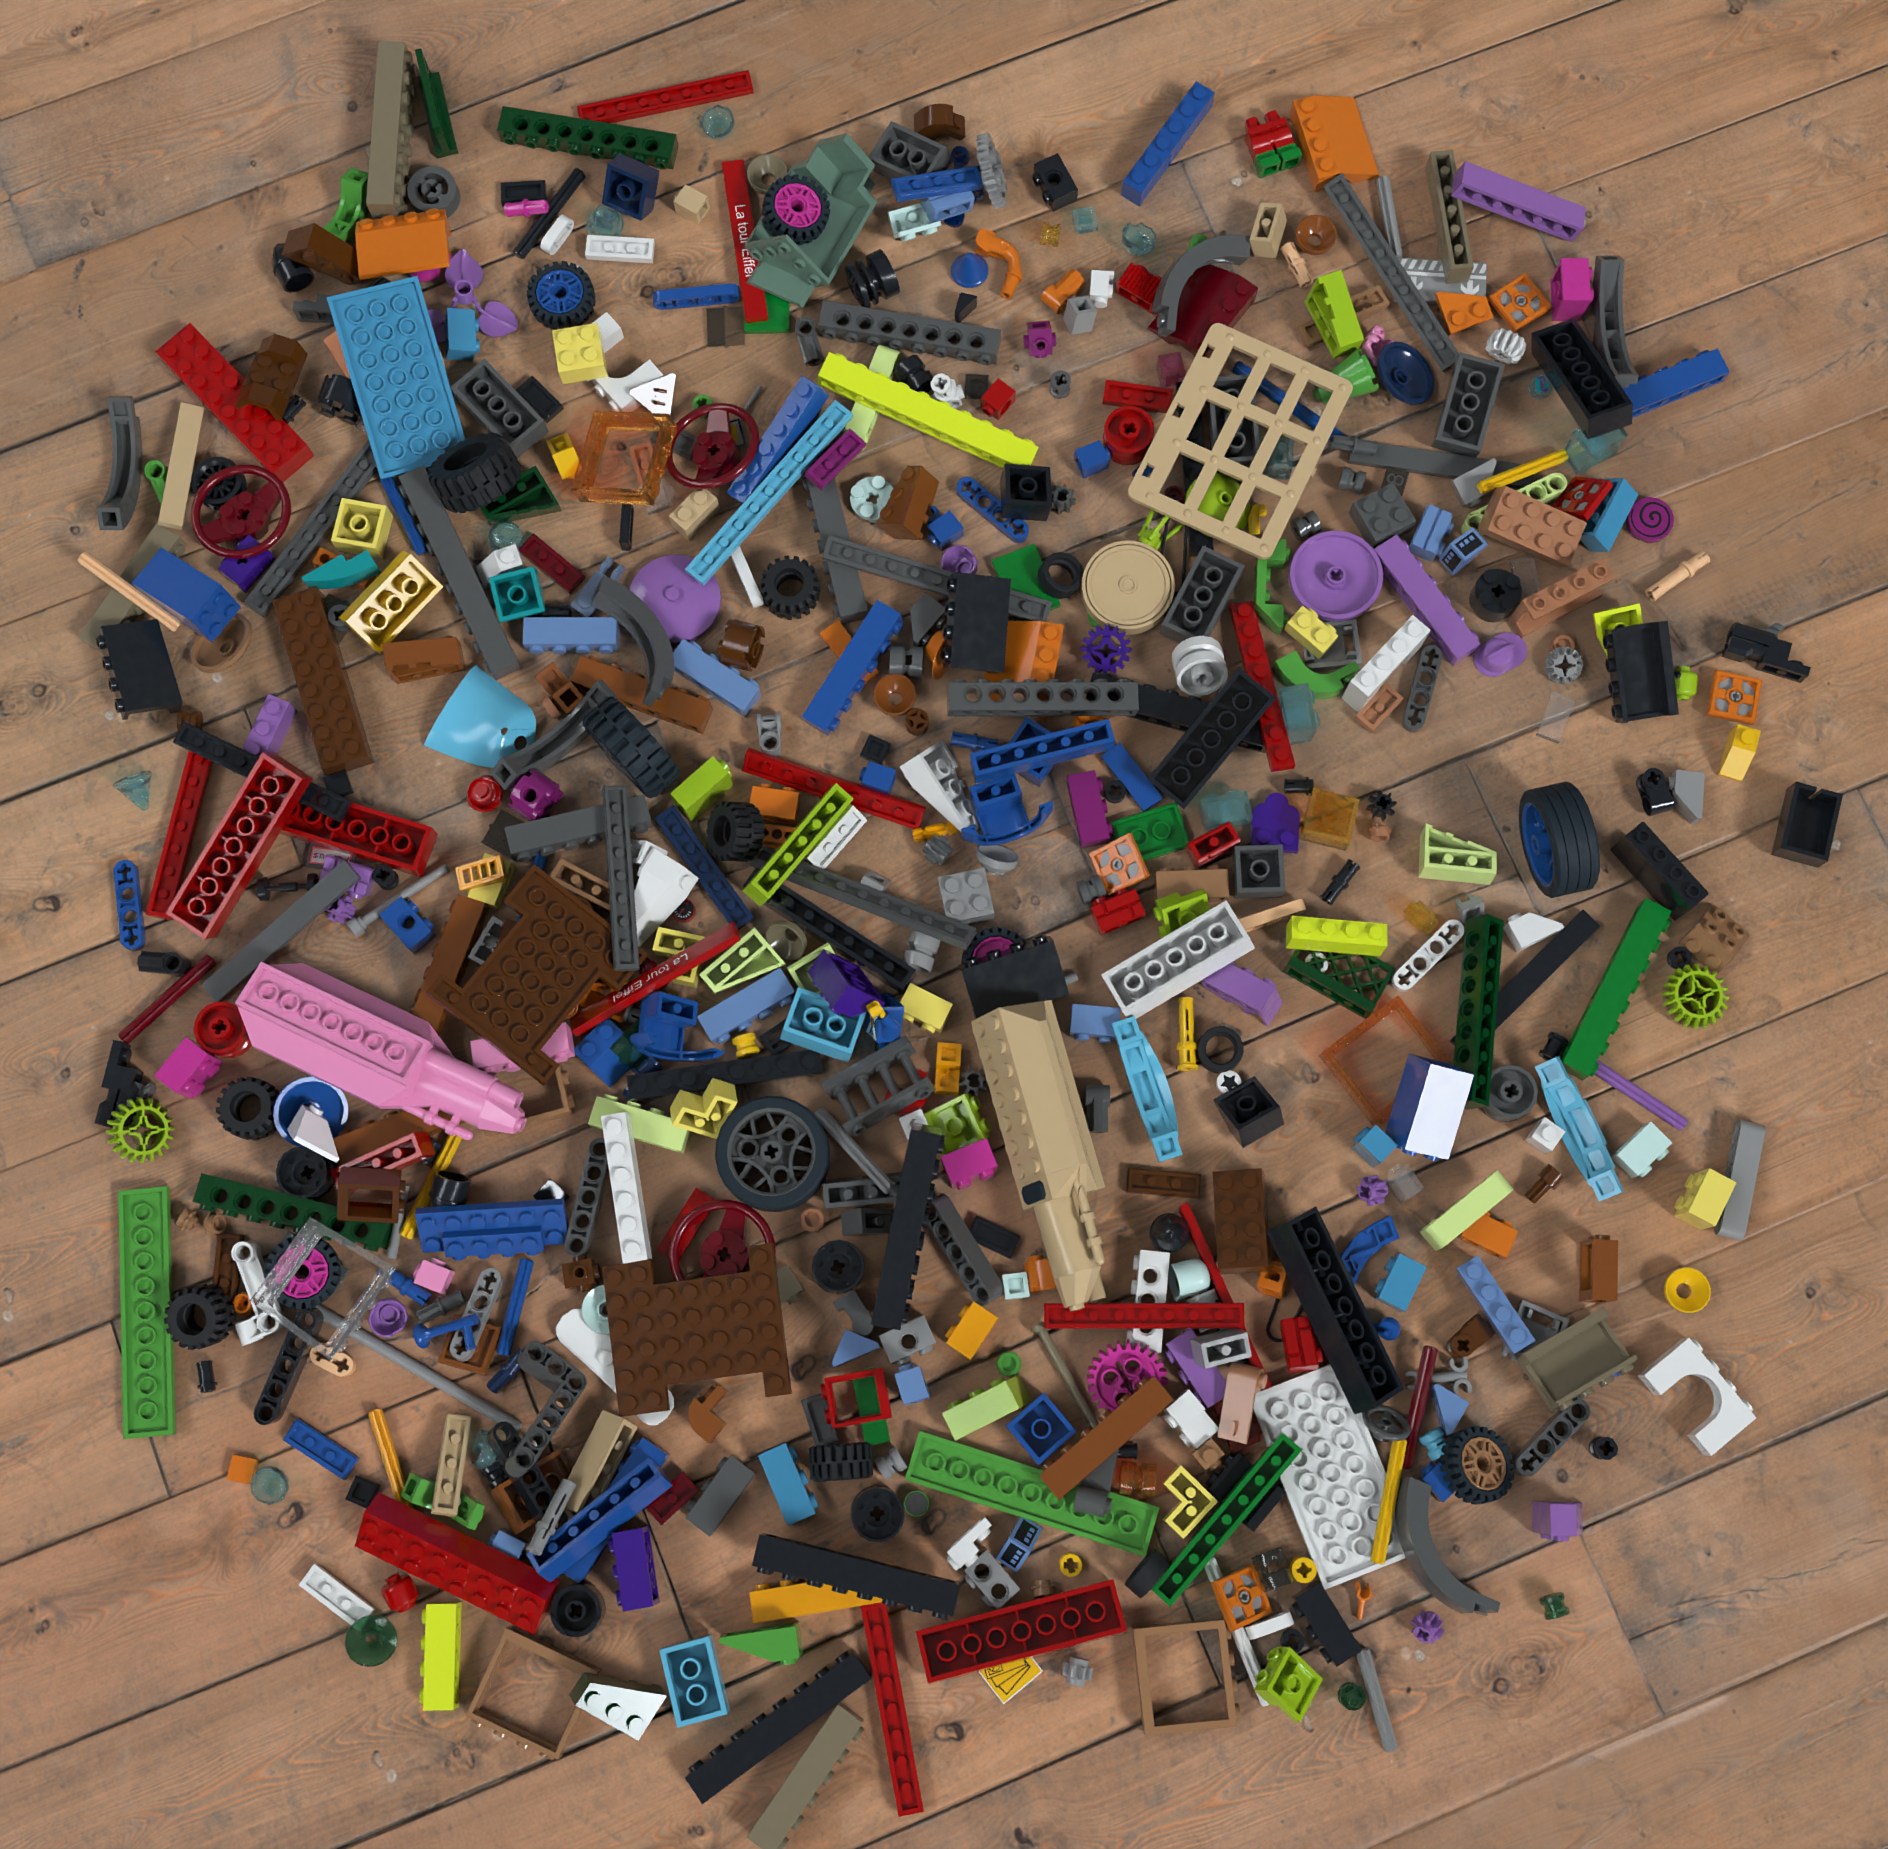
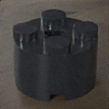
M332 374L331 378L326 375L316 400L317 405L321 408L320 413L329 418L336 416L350 425H356V422L361 419L362 415L351 379L337 374Z
M1503 569L1486 570L1475 583L1469 596V604L1476 612V615L1481 620L1493 623L1499 622L1511 615L1522 596L1519 577Z
M582 1582L569 1585L561 1589L553 1598L550 1613L552 1624L558 1632L565 1636H585L594 1631L603 1621L606 1613L605 1600L601 1592L591 1584ZM575 1605L582 1606V1614H574L573 1611L576 1609Z

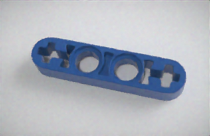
M719 284L659 290L652 295L653 307L659 310L736 303L740 300V287L736 284Z
M963 477L958 481V496L1006 537L1015 543H1022L1028 538L1029 527L1024 520L1007 519L1004 522H998L995 519V515L1001 512V501L971 477ZM963 485L965 487L971 485L972 493L968 490L963 492ZM981 498H987L991 504L986 508H982L977 502ZM1013 527L1016 529L1023 528V534L1018 533L1015 535Z
M121 860L114 867L120 941L125 948L131 951H138L144 947L146 942L139 870L131 861ZM126 866L129 869H131V871L127 872V879L126 876L121 873L122 871H125ZM128 888H133L134 896L130 900H124L123 892ZM129 911H135L137 914L135 921L127 923L125 920L126 914ZM126 928H132L133 935L138 937V940L134 941V945L128 942V940L132 939V931Z

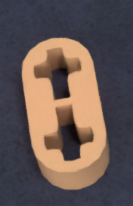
M318 1343L310 1350V1359L315 1365L337 1376H350L356 1369V1361L351 1355L329 1344ZM325 1348V1354L330 1356L331 1359H321L319 1361L320 1356L317 1354V1351L324 1350ZM347 1359L346 1364L349 1366V1369L342 1370L341 1372V1366L337 1365L335 1361H345Z

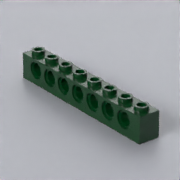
M506 106L502 107L497 128L501 142L508 145L519 144L532 149L543 148L551 152L562 151L575 156L587 155L594 159L605 158L612 160L618 154H623L648 166H655L662 170L666 168L674 169L679 147L677 136L673 133Z
M1489 914L1465 920L1453 1065L1474 1075L1464 1109L1467 1110L1489 1107L1504 921Z
M203 1173L200 1175L193 1202L201 1204L199 1209L214 1212L215 1208L224 1210L223 1215L237 1218L238 1214L247 1215L246 1220L260 1224L262 1219L271 1221L269 1226L284 1229L285 1225L294 1227L293 1232L307 1235L308 1231L317 1232L316 1237L329 1241L334 1236L341 1238L340 1243L354 1246L355 1242L364 1244L363 1249L378 1252L379 1248L387 1249L393 1223L344 1221V1228L338 1232L335 1228V1224L338 1221V1206L305 1198L292 1197L285 1193ZM226 1190L228 1197L226 1201L221 1203L219 1196L221 1192ZM249 1196L251 1204L244 1209L242 1202L245 1197ZM273 1202L274 1210L272 1213L267 1214L266 1206L268 1203ZM296 1207L298 1215L295 1219L290 1220L289 1212L292 1208ZM320 1213L321 1221L318 1225L314 1226L312 1218L315 1214ZM366 1224L368 1226V1233L366 1236L360 1237L359 1228Z

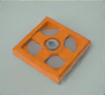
M1523 273L1488 297V301L1514 333H1517L1543 316L1553 307L1526 273Z
M1715 670L1712 677L1706 716L1754 725L1762 679Z
M1128 833L1089 853L1108 897L1114 895L1120 889L1130 887L1150 877L1132 833Z
M1254 1564L1247 1565L1210 1582L1229 1632L1273 1613Z

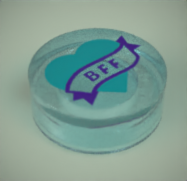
M1543 374L1533 377L1529 384L1530 394L1537 399L1548 397L1553 389L1552 384L1546 375Z

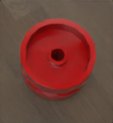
M1123 406L1115 409L1107 417L1104 425L1103 447L1107 446L1113 462L1121 465H1135L1143 461L1154 438V423L1150 415L1141 408Z
M214 1002L205 1006L198 1013L194 1021L193 1033L197 1043L204 1050L222 1058H236L246 1053L252 1047L238 1006L229 1002Z

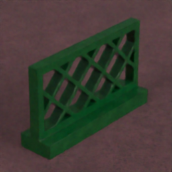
M416 49L415 53L421 75L418 76V82L436 157L442 158L459 154L439 72L431 73L422 49Z
M1295 949L1283 972L1367 1020L1375 1009L1396 968L1369 955H1358L1363 958L1365 966L1354 968L1351 957L1357 956V954L1344 953L1333 956L1332 952H1327L1328 958L1317 960L1315 951L1311 950L1309 951L1312 954L1313 961L1305 963L1298 959L1297 956L1299 952L1306 950ZM1346 958L1349 970L1338 972L1335 960ZM1330 962L1334 973L1324 974L1321 972L1319 964ZM1379 967L1388 973L1384 979L1375 980L1372 969ZM1367 970L1370 982L1359 984L1356 972ZM1351 974L1355 985L1347 987L1342 984L1340 976ZM1372 986L1375 993L1373 1000L1363 996L1361 988Z

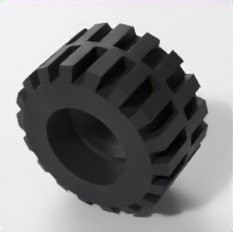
M784 556L785 560L777 558L775 559V564L773 565L770 562L767 565L768 571L764 570L762 573L763 579H761L760 584L766 607L769 606L770 612L773 614L776 612L779 618H783L785 615L787 620H792V616L800 619L803 613L807 616L810 614V608L815 609L817 606L816 601H819L820 598L819 580L812 565L809 566L808 561L805 559L800 562L797 556H794L793 559H790L789 556ZM790 579L798 580L804 585L801 592L795 596H783L777 591L782 582Z
M731 801L719 802V805L717 804L714 807V811H711L707 822L706 835L709 850L715 858H718L720 861L748 862L759 854V849L763 845L765 829L760 810L752 803Z
M247 1076V1079L243 1077L237 1078V1083L231 1081L228 1083V1089H222L223 1097L217 1098V1103L220 1104V1107H216V1113L220 1114L217 1119L219 1123L224 1124L222 1127L230 1132V1134L246 1140H259V1137H268L269 1131L274 1133L277 1130L274 1127L273 1107L280 1092L274 1089L273 1085L259 1078ZM257 1095L261 1101V1110L255 1119L244 1122L240 1116L241 1105L248 1097Z
M200 1284L174 1294L175 1297L171 1298L168 1302L170 1307L165 1308L164 1312L168 1314L167 1318H164V1324H168L169 1327L166 1331L168 1334L171 1333L173 1335L171 1338L173 1342L179 1341V1346L182 1348L188 1347V1350H199L225 1339L229 1335L228 1331H231L234 1327L231 1321L236 1319V1315L232 1314L235 1306L234 1304L230 1305L231 1297L224 1295L225 1290L222 1288L216 1289L217 1285ZM196 1304L204 1310L206 1315L204 1329L196 1323L194 1318Z
M868 1442L814 1445L810 1447V1479L815 1482L871 1477L873 1475L872 1444Z

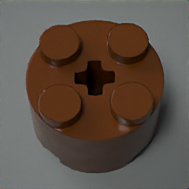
M729 619L725 625L724 639L720 640L717 646V653L721 654L722 663L752 672L751 667L756 668L763 653L764 645L760 644L761 637L765 638L764 628L740 620Z

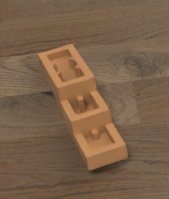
M1379 285L1351 296L1359 323L1390 305L1389 300ZM1314 320L1303 323L1296 329L1307 348L1324 341Z

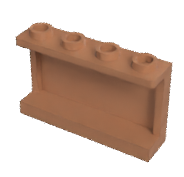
M1603 558L1523 599L1510 617V621L1519 636L1523 638L1600 598L1603 593L1599 587L1614 580L1615 575Z

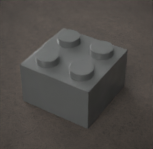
M1394 483L1353 502L1349 511V515L1362 537L1373 549L1396 534L1398 537H1401L1411 532L1416 523V519Z
M1283 845L1234 847L1232 851L1234 899L1282 898L1285 893Z

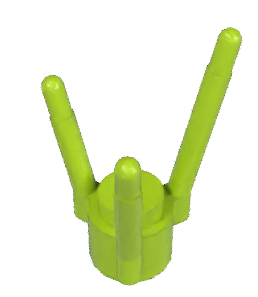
M1150 509L1142 529L1137 534L1140 537L1137 542L1145 543L1158 550L1162 545L1163 537L1159 539L1161 537L1159 531L1169 517L1164 516L1155 529L1150 527L1147 530L1155 513L1154 510ZM1180 523L1167 533L1166 541L1183 528L1185 524Z

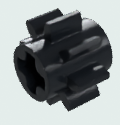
M1379 790L1377 797L1372 795L1369 797L1368 800L1372 804L1368 805L1366 810H1371L1373 814L1372 819L1381 817V820L1384 821L1386 814L1393 816L1395 812L1391 808L1396 806L1397 802L1392 801L1390 798L1392 793L1386 795L1382 794L1381 790ZM1379 802H1381L1382 806H1386L1384 810L1381 806H1377Z

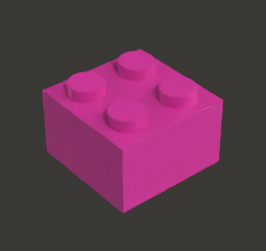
M1589 258L1560 259L1550 279L1551 305L1553 306L1552 321H1566L1572 318L1580 321L1583 314L1587 312L1588 305L1593 301L1594 290L1590 288L1593 270L1592 267H1589Z
M185 1037L154 1076L175 1093L193 1099L203 1092L204 1084L209 1078H213L219 1072L223 1061L214 1054L204 1050L197 1042Z
M987 1138L941 1156V1163L952 1189L955 1187L958 1190L965 1189L972 1185L971 1181L978 1178L981 1181L994 1177V1172L997 1171L998 1167Z

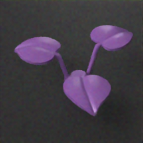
M465 249L458 251L450 260V267H447L445 271L447 284L455 289V297L453 298L451 308H455L457 303L468 305L473 302L479 313L482 314L478 318L479 328L487 336L502 337L518 329L517 319L506 305L497 301H490L486 304L485 310L480 307L477 298L474 296L473 288H476L482 282V268ZM428 309L437 344L445 343L444 315L438 310Z

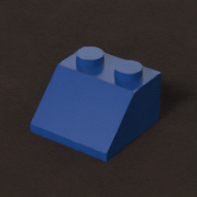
M609 1018L599 1023L574 1048L575 1054L610 1088L644 1055L632 1045L630 1039Z

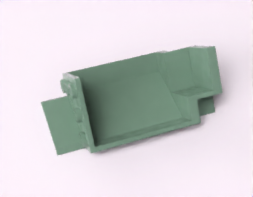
M847 133L819 140L807 161L793 164L787 175H790V178L794 174L799 175V179L802 176L808 177L807 182L810 183L811 180H814L816 182L815 187L820 185L823 188L822 193L826 192L828 196L826 201L830 202V215L822 234L816 240L813 239L811 243L807 244L804 242L803 245H798L787 234L774 237L772 235L773 230L769 232L766 228L767 223L764 224V215H762L744 245L750 252V256L759 261L746 283L801 308L804 307L815 287L830 284L877 203V200L870 194L875 183L869 178L875 164ZM792 208L794 211L800 212L798 209Z

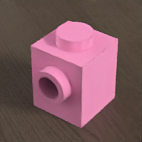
M432 1257L431 1262L423 1260L422 1264L419 1263L416 1266L413 1277H415L413 1283L446 1295L455 1271L445 1268V1262Z

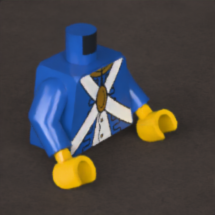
M879 993L885 1001L883 1007L878 1001H873L866 1005L868 1010L866 1012V1033L875 1041V1052L889 1045V1042L896 1041L901 1035L904 1006L889 993Z

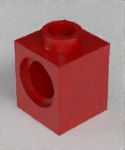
M998 378L981 397L982 411L987 416H993L999 420L1015 402L1016 391Z

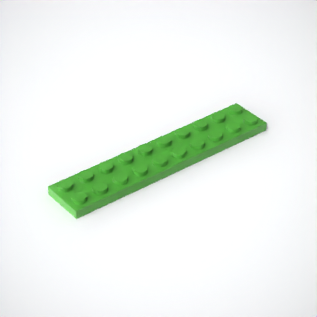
M170 1187L118 1191L123 1439L175 1435L174 1342L171 1339L173 1335L171 1333L168 1334L166 1331L169 1328L168 1324H164V1318H167L168 1315L164 1313L165 1308L170 1307L168 1302L173 1298Z
M919 1431L905 1476L907 1481L1146 1557L1160 1508L1110 1492L1109 1498L1113 1499L1110 1514L1105 1513L1104 1518L1074 1511L1076 1492L1081 1482L1062 1499L1058 1500L1039 1477L1043 1470Z

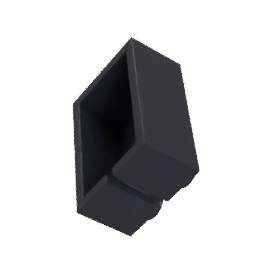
M1795 782L1789 786L1785 792L1771 855L1816 868L1828 862L1843 794L1826 789H1821L1815 793L1817 787L1800 782Z

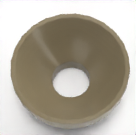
M763 154L754 158L747 169L750 185L761 194H766L771 186L765 185L762 182L764 177H774L775 183L778 178L781 177L783 179L788 173L784 161L778 156Z
M779 920L773 923L766 931V942L784 960H798L807 949L806 936L796 923ZM787 929L793 930L797 934V938H792L788 934Z

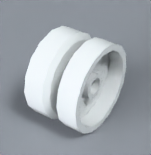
M1195 636L1182 641L1175 647L1172 653V664L1177 685L1181 691L1188 695L1201 696L1213 693L1224 685L1228 678V669L1222 647L1217 640L1207 636Z

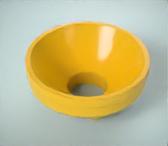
M1684 1267L1673 1271L1667 1277L1664 1284V1295L1672 1308L1683 1313H1694L1707 1305L1710 1300L1711 1288L1709 1281L1700 1271ZM1680 1284L1687 1285L1690 1290L1689 1296L1685 1299L1679 1297L1676 1292Z

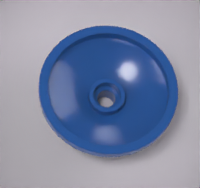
M304 1076L291 1081L280 1091L273 1107L275 1126L286 1141L298 1147L303 1145L292 1139L287 1128L302 1104L305 1106L314 1105L324 1111L322 1115L328 1121L333 1138L338 1136V1133L343 1130L347 1122L348 1103L342 1090L313 1076Z

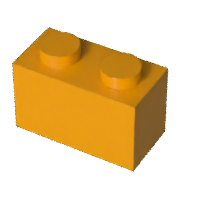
M974 1301L971 1306L967 1303L958 1315L962 1318L957 1326L952 1324L945 1335L948 1338L946 1344L969 1360L973 1358L998 1320V1317Z

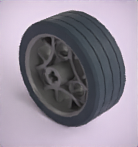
M765 1096L744 1103L728 1116L716 1140L715 1160L718 1173L724 1185L738 1200L764 1212H782L806 1203L818 1192L830 1166V1148L828 1138L819 1120L808 1108L795 1100L782 1096ZM772 1117H783L784 1119L776 1126ZM768 1118L773 1129L758 1135L755 1122ZM751 1125L753 1135L743 1134V1132ZM786 1130H793L796 1133L795 1138L790 1142L783 1140V1133ZM810 1137L812 1149L800 1145L805 1139ZM747 1144L755 1145V1152L751 1156L743 1154V1148ZM775 1150V1158L772 1159L770 1157L771 1151ZM797 1151L812 1155L809 1167L794 1166ZM736 1163L747 1164L739 1175ZM752 1167H754L764 1177L751 1188L743 1181ZM779 1171H785L788 1175L787 1180L781 1184L775 1182V1175ZM795 1172H806L798 1182ZM768 1182L771 1192L758 1191Z

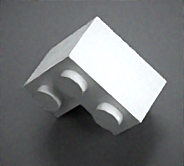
M1189 1389L1180 1393L1163 1410L1165 1415L1162 1417L1171 1428L1177 1427L1182 1434L1179 1437L1188 1448L1192 1445L1197 1449L1219 1430L1218 1426L1204 1411L1203 1405Z

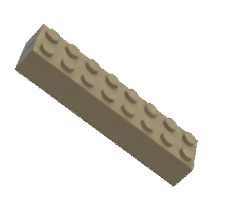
M378 42L366 205L373 219H380L387 215L400 216L408 213L405 200L408 198L407 178H410L411 175L408 158L412 157L410 137H413V125L411 124V117L414 118L415 108L412 102L413 98L416 97L414 78L418 76L417 65L413 63L412 52L408 51L405 42Z

